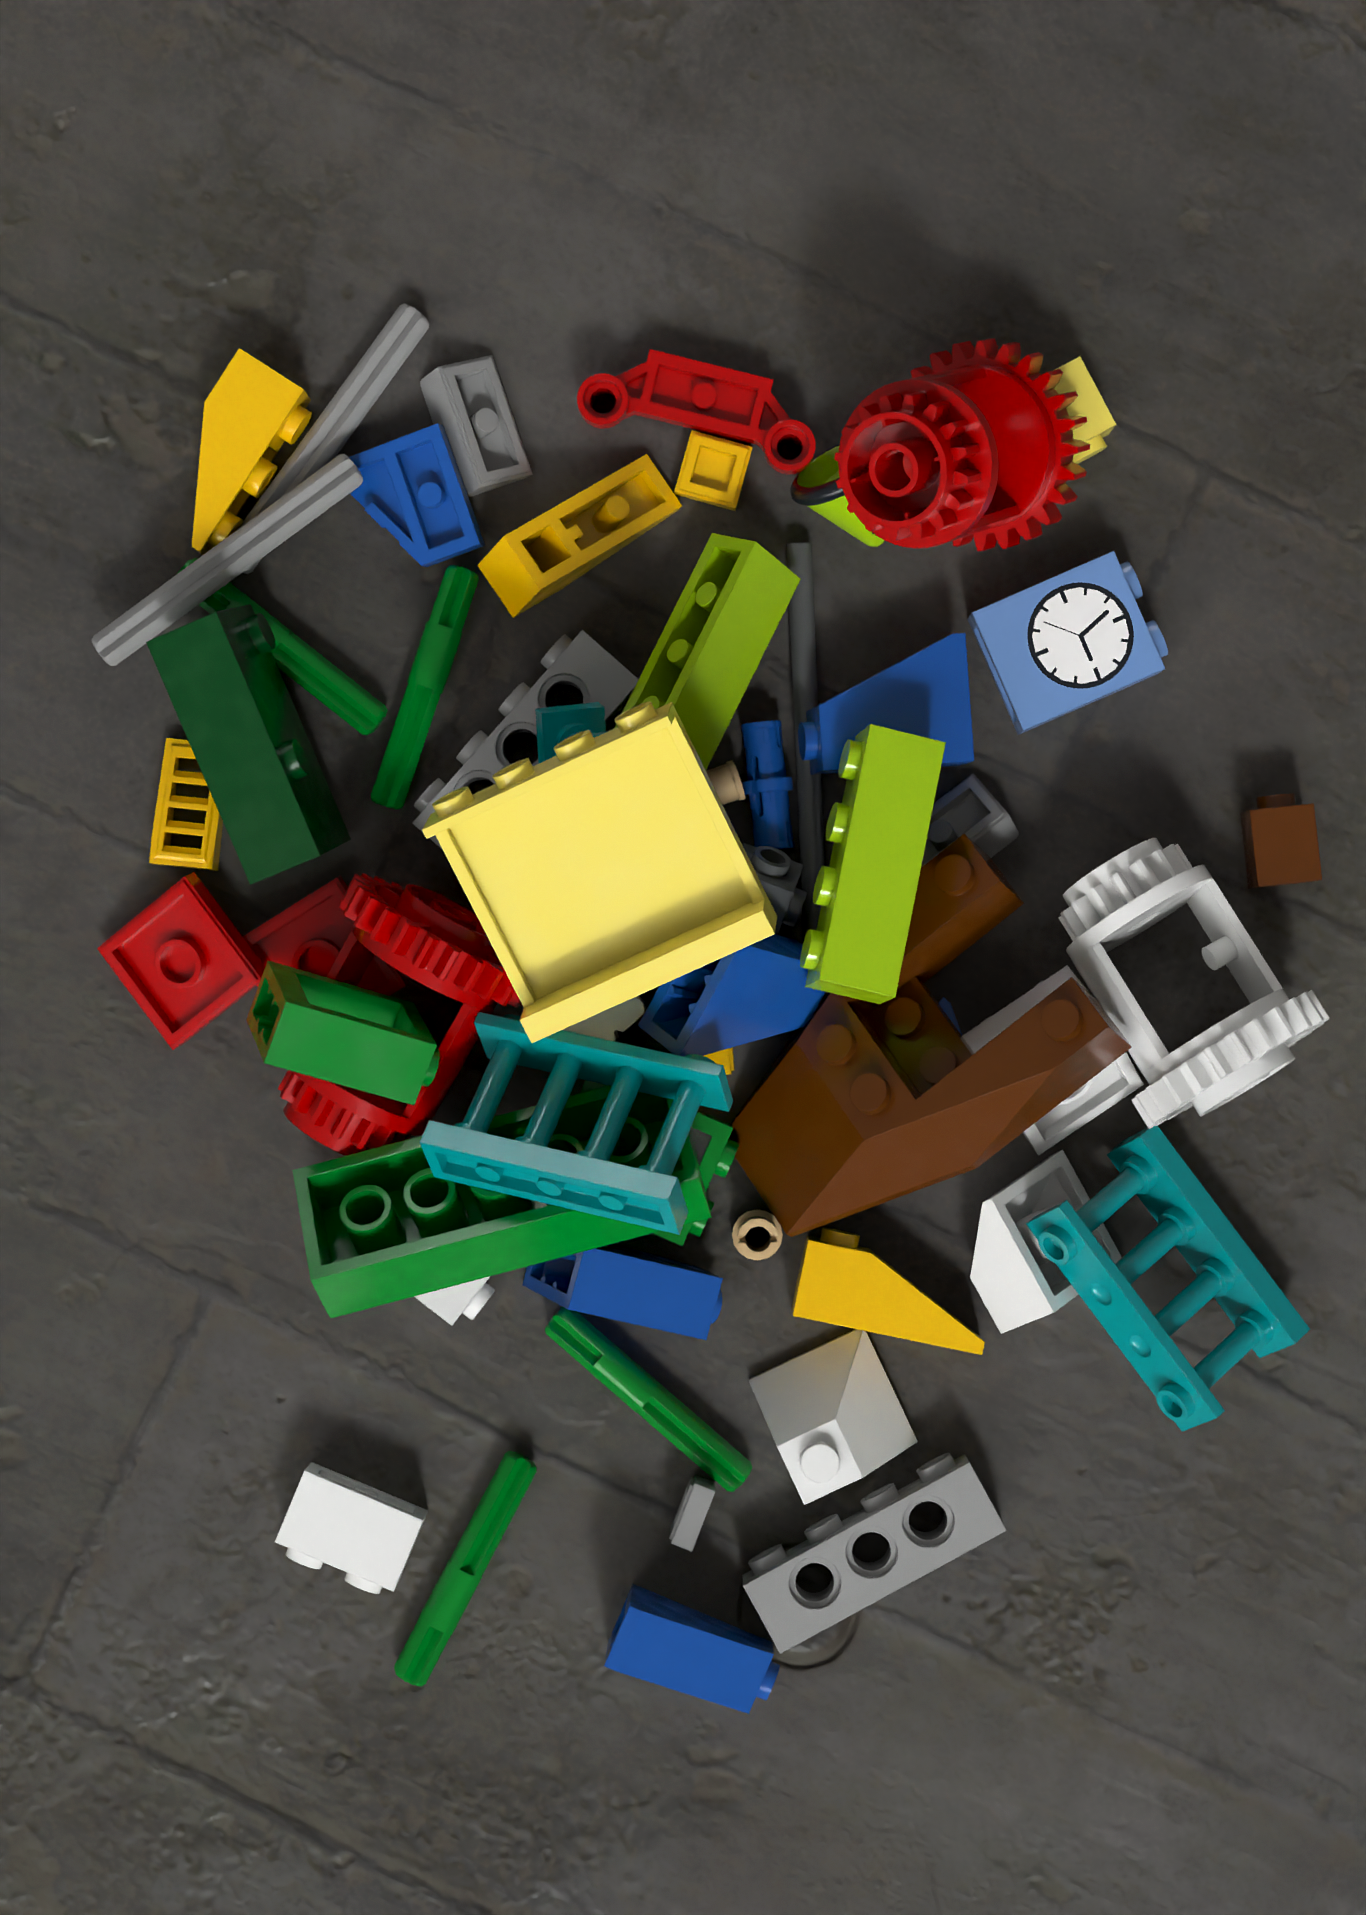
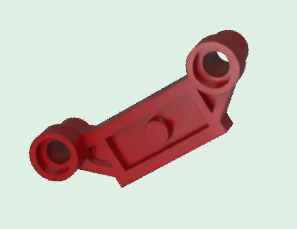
M650 349L646 362L617 376L607 373L592 375L581 384L577 393V404L582 418L596 428L614 427L622 420L633 415L646 417L758 445L764 452L768 464L774 470L789 475L805 470L812 462L815 454L816 442L810 428L800 421L792 420L771 393L774 379ZM600 397H609L616 404L609 413L600 414L593 410V403ZM791 442L800 448L801 454L793 460H787L779 455L778 447L783 443Z

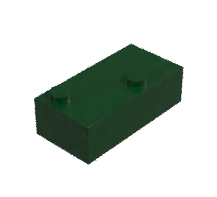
M251 604L217 611L146 642L250 885L319 857L351 840L271 650L276 647L275 638L268 621L261 613L255 614Z

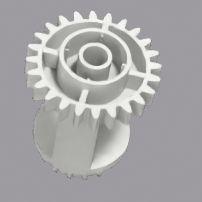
M1157 838L1143 841L1100 865L1073 884L1063 894V898L1069 908L1061 912V916L1058 918L1073 941L1067 947L1066 952L1093 996L1132 1046L1128 1052L1144 1075L1149 1086L1137 1094L1131 1101L1149 1129L1158 1126L1167 1119L1173 1118L1182 1111L1188 1110L1192 1106H1194L1201 1117L1251 1089L1295 1060L1289 1047L1311 1034L1312 1031L1322 1026L1330 1018L1312 990L1289 1000L1205 865L1192 867L1178 844H1171L1163 849ZM1187 903L1212 942L1202 948L1204 961L1212 970H1217L1226 965L1249 1000L1250 1005L1205 1030L1169 1054L1106 952L1145 931Z

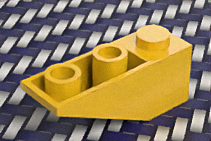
M240 348L204 402L192 547L201 555L211 550L240 527L243 520L237 515L250 494L255 498H259L263 494L277 470V466L272 463V460L285 441L291 445L297 441L312 415V412L306 409L311 399L303 388Z

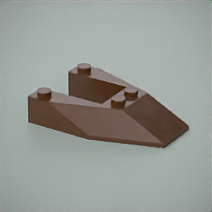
M965 833L921 868L896 997L882 1004H876L826 992L805 1027L796 1029L730 1124L733 1126V1130L729 1139L740 1143L735 1158L785 1233L790 1237L978 1168L1132 1048L1096 998L1071 977L976 1053L973 1052L924 983L1022 906L1024 902L992 859Z

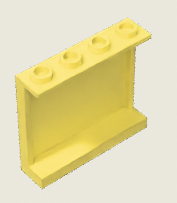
M651 701L639 704L614 719L618 726L617 728L595 738L590 730L579 732L554 746L553 749L556 756L532 766L529 758L519 760L492 776L496 784L473 795L468 786L462 787L446 794L432 804L435 812L430 814L422 831L426 839L434 835L437 837L524 1007L520 1022L531 1043L775 934L777 915L672 702L657 709L654 708Z

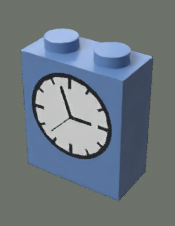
M1114 551L974 611L967 619L1018 735L1153 677L1165 669L1161 660L1162 657L1168 655V648L1164 637L1154 620L1145 623L1135 600L1143 596L1137 575L1128 561L1119 564Z

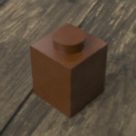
M1295 793L1262 796L1256 798L1257 809L1240 813L1248 889L1322 880L1314 803L1296 805Z

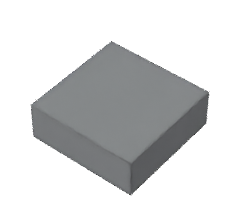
M694 1475V1478L690 1477L670 1528L669 1539H671V1544L691 1552L693 1551L716 1492L715 1482L698 1475Z

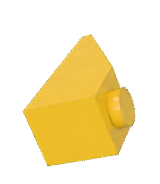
M645 454L506 534L477 566L514 618L560 591L677 512L682 507V504L650 457Z
M822 1228L820 1238L806 1235L791 1308L793 1316L964 1352L983 1354L985 1342L977 1333L869 1248L858 1246L860 1235L831 1228Z

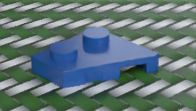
M439 423L349 457L363 477L362 484L350 494L382 528L387 529L399 541L400 546L421 566L429 567L485 546L443 425Z

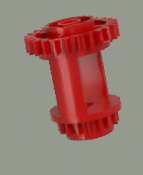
M988 338L977 341L975 348L970 341L953 344L952 355L947 350L932 353L930 355L932 368L928 366L914 368L910 372L912 378L893 382L873 391L859 403L849 417L841 432L839 452L835 453L834 460L838 462L840 479L836 481L837 488L843 489L848 501L847 510L849 513L854 512L865 525V529L873 532L876 536L894 545L906 548H929L951 541L953 546L960 547L969 544L974 538L977 551L994 548L997 541L1002 549H1007L1020 544V535L1026 541L1042 535L1041 523L1050 525L1062 519L1055 503L1065 505L1076 501L1078 496L1066 484V481L1086 476L1087 471L1080 465L1072 462L1074 454L1090 449L1089 443L1073 439L1072 431L1087 422V417L1079 415L1069 416L1066 409L1078 397L1077 392L1072 391L1058 394L1055 390L1063 375L1061 369L1049 371L1041 375L1039 371L1043 361L1042 353L1028 354L1020 360V343L1011 342L1003 344L998 351L995 338Z
M362 873L361 876L355 874L338 906L344 910V916L355 922L326 977L357 986L375 954L408 977L447 997L462 1002L463 1005L438 1048L440 1059L434 1080L430 1086L421 1087L415 1105L287 1070L278 1087V1090L281 1091L279 1096L288 1101L283 1109L287 1119L312 1139L345 1156L410 1139L411 1135H423L429 1120H433L479 1037L474 1025L478 1012L492 1014L497 1003L502 1006H506L508 1003L515 1008H518L519 1005L523 1006L475 913L429 889L413 884H408L403 888L396 882L392 881L389 884L378 876L372 878L365 873Z

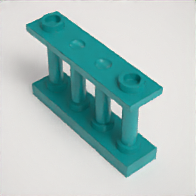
M478 1012L474 1025L485 1054L490 1061L463 1122L452 1126L429 1120L419 1143L433 1176L680 1235L689 1212L678 1177L672 1176V1173L699 1106L730 1111L733 1098L724 1066L716 1064L711 1059L702 1055L688 1054L683 1057L564 1030L531 1043L520 1022L521 1016L507 1014L500 1017ZM516 1065L551 1072L523 1136L513 1140L487 1134ZM577 1078L610 1085L611 1089L585 1150L574 1154L548 1148ZM638 1092L673 1099L647 1165L635 1168L609 1162Z
M1154 1126L1150 1129L1147 1127L1121 1141L1106 1154L1119 1171V1175L1079 1210L1075 1211L1070 1203L1065 1200L1033 1217L1026 1225L1037 1238L1043 1254L1058 1266L1155 1395L1161 1411L1173 1420L1183 1432L1216 1419L1225 1411L1209 1389L1251 1349L1259 1358H1262L1297 1343L1310 1328L1160 1128ZM1136 1194L1157 1221L1158 1226L1118 1262L1114 1263L1092 1232ZM1175 1246L1196 1273V1278L1154 1316L1131 1284ZM1214 1297L1235 1325V1329L1193 1368L1170 1337Z

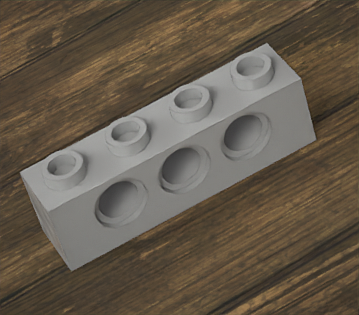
M583 630L574 640L564 634L542 658L540 663L547 670L531 688L522 682L502 703L498 711L505 718L489 736L482 730L478 731L459 752L456 759L463 766L446 784L440 778H437L419 797L414 807L421 814L414 820L413 824L422 831L430 814L435 812L432 804L454 790L469 786L479 780H487L496 784L492 776L510 765L506 758V745L508 741L518 733H531L537 737L535 709L548 707V697L555 688L562 685H571L581 691L583 703L599 702L605 707V725L607 726L628 702L639 679ZM538 759L532 764V766L538 764ZM435 835L430 837V839L442 849L437 837Z
M950 1453L942 1454L916 1470L920 1479L899 1490L896 1489L894 1483L885 1485L868 1494L860 1501L864 1508L863 1510L841 1521L838 1514L830 1515L804 1531L808 1540L786 1552L781 1544L775 1545L759 1553L748 1562L751 1571L742 1575L743 1587L780 1654L1007 1531L965 1454L955 1460ZM925 1501L935 1502L944 1509V1517L941 1524L929 1532L918 1531L909 1524V1515L912 1509L917 1504ZM864 1533H879L887 1539L888 1548L881 1559L875 1562H863L852 1553L854 1542ZM819 1563L826 1566L832 1572V1579L827 1588L820 1592L810 1593L798 1586L796 1576L805 1565Z

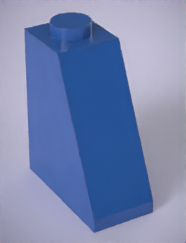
M953 633L806 711L807 722H800L798 728V746L801 759L803 761L810 760V775L838 773L840 758L846 741L848 739L855 741V736L870 724L946 742L941 767L961 766L973 762L974 747L966 634Z
M774 934L659 986L638 1026L674 1055L684 1057L688 1054H697L704 1056L805 1027L826 992L805 987L808 969L800 967L803 944L795 939Z
M616 1244L527 1266L522 1283L526 1288L568 1310L707 1340L710 1325L716 1321L722 1307V1292L720 1290L722 1277L698 1266Z
M633 1583L608 1640L604 1664L605 1667L616 1672L747 1714L750 1713L756 1697L767 1700L780 1669L779 1664L771 1661L774 1655L773 1642Z

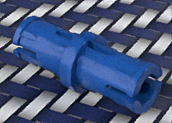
M781 720L742 724L741 731L743 732L748 781L742 782L745 795H749L754 846H770L779 850L794 848L788 791L793 790L792 777H786L782 746Z

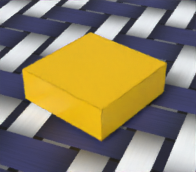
M691 430L674 494L736 511L753 447Z

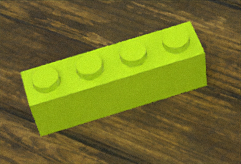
M712 533L623 712L648 701L652 702L655 709L672 702L706 770L801 579L756 541Z
M873 724L868 725L855 736V741L850 739L846 741L838 769V776L847 779L842 803L835 802L832 806L826 827V840L834 842L829 867L823 865L820 868L813 892V903L821 905L817 929L808 930L801 951L800 967L808 969L805 987L876 1004H882L896 997L946 742Z

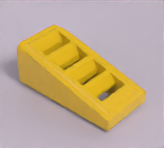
M166 738L151 837L149 863L218 871L223 820L210 790L208 799L176 795L177 783L208 785L202 773L178 770L179 758L196 759L189 741ZM174 808L206 811L205 824L173 821ZM172 833L203 836L201 849L170 846Z

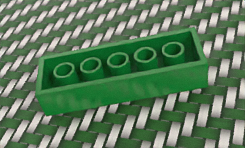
M611 1086L569 1096L548 1148L574 1154L578 1151H584ZM638 1092L609 1162L635 1168L647 1165L673 1099ZM536 1105L494 1116L487 1134L513 1140L523 1136ZM689 1131L672 1176L678 1177L689 1212L684 1225L712 1218L691 1131ZM422 1136L292 1170L310 1280L330 1319L661 1231L436 1178L433 1176L419 1143Z

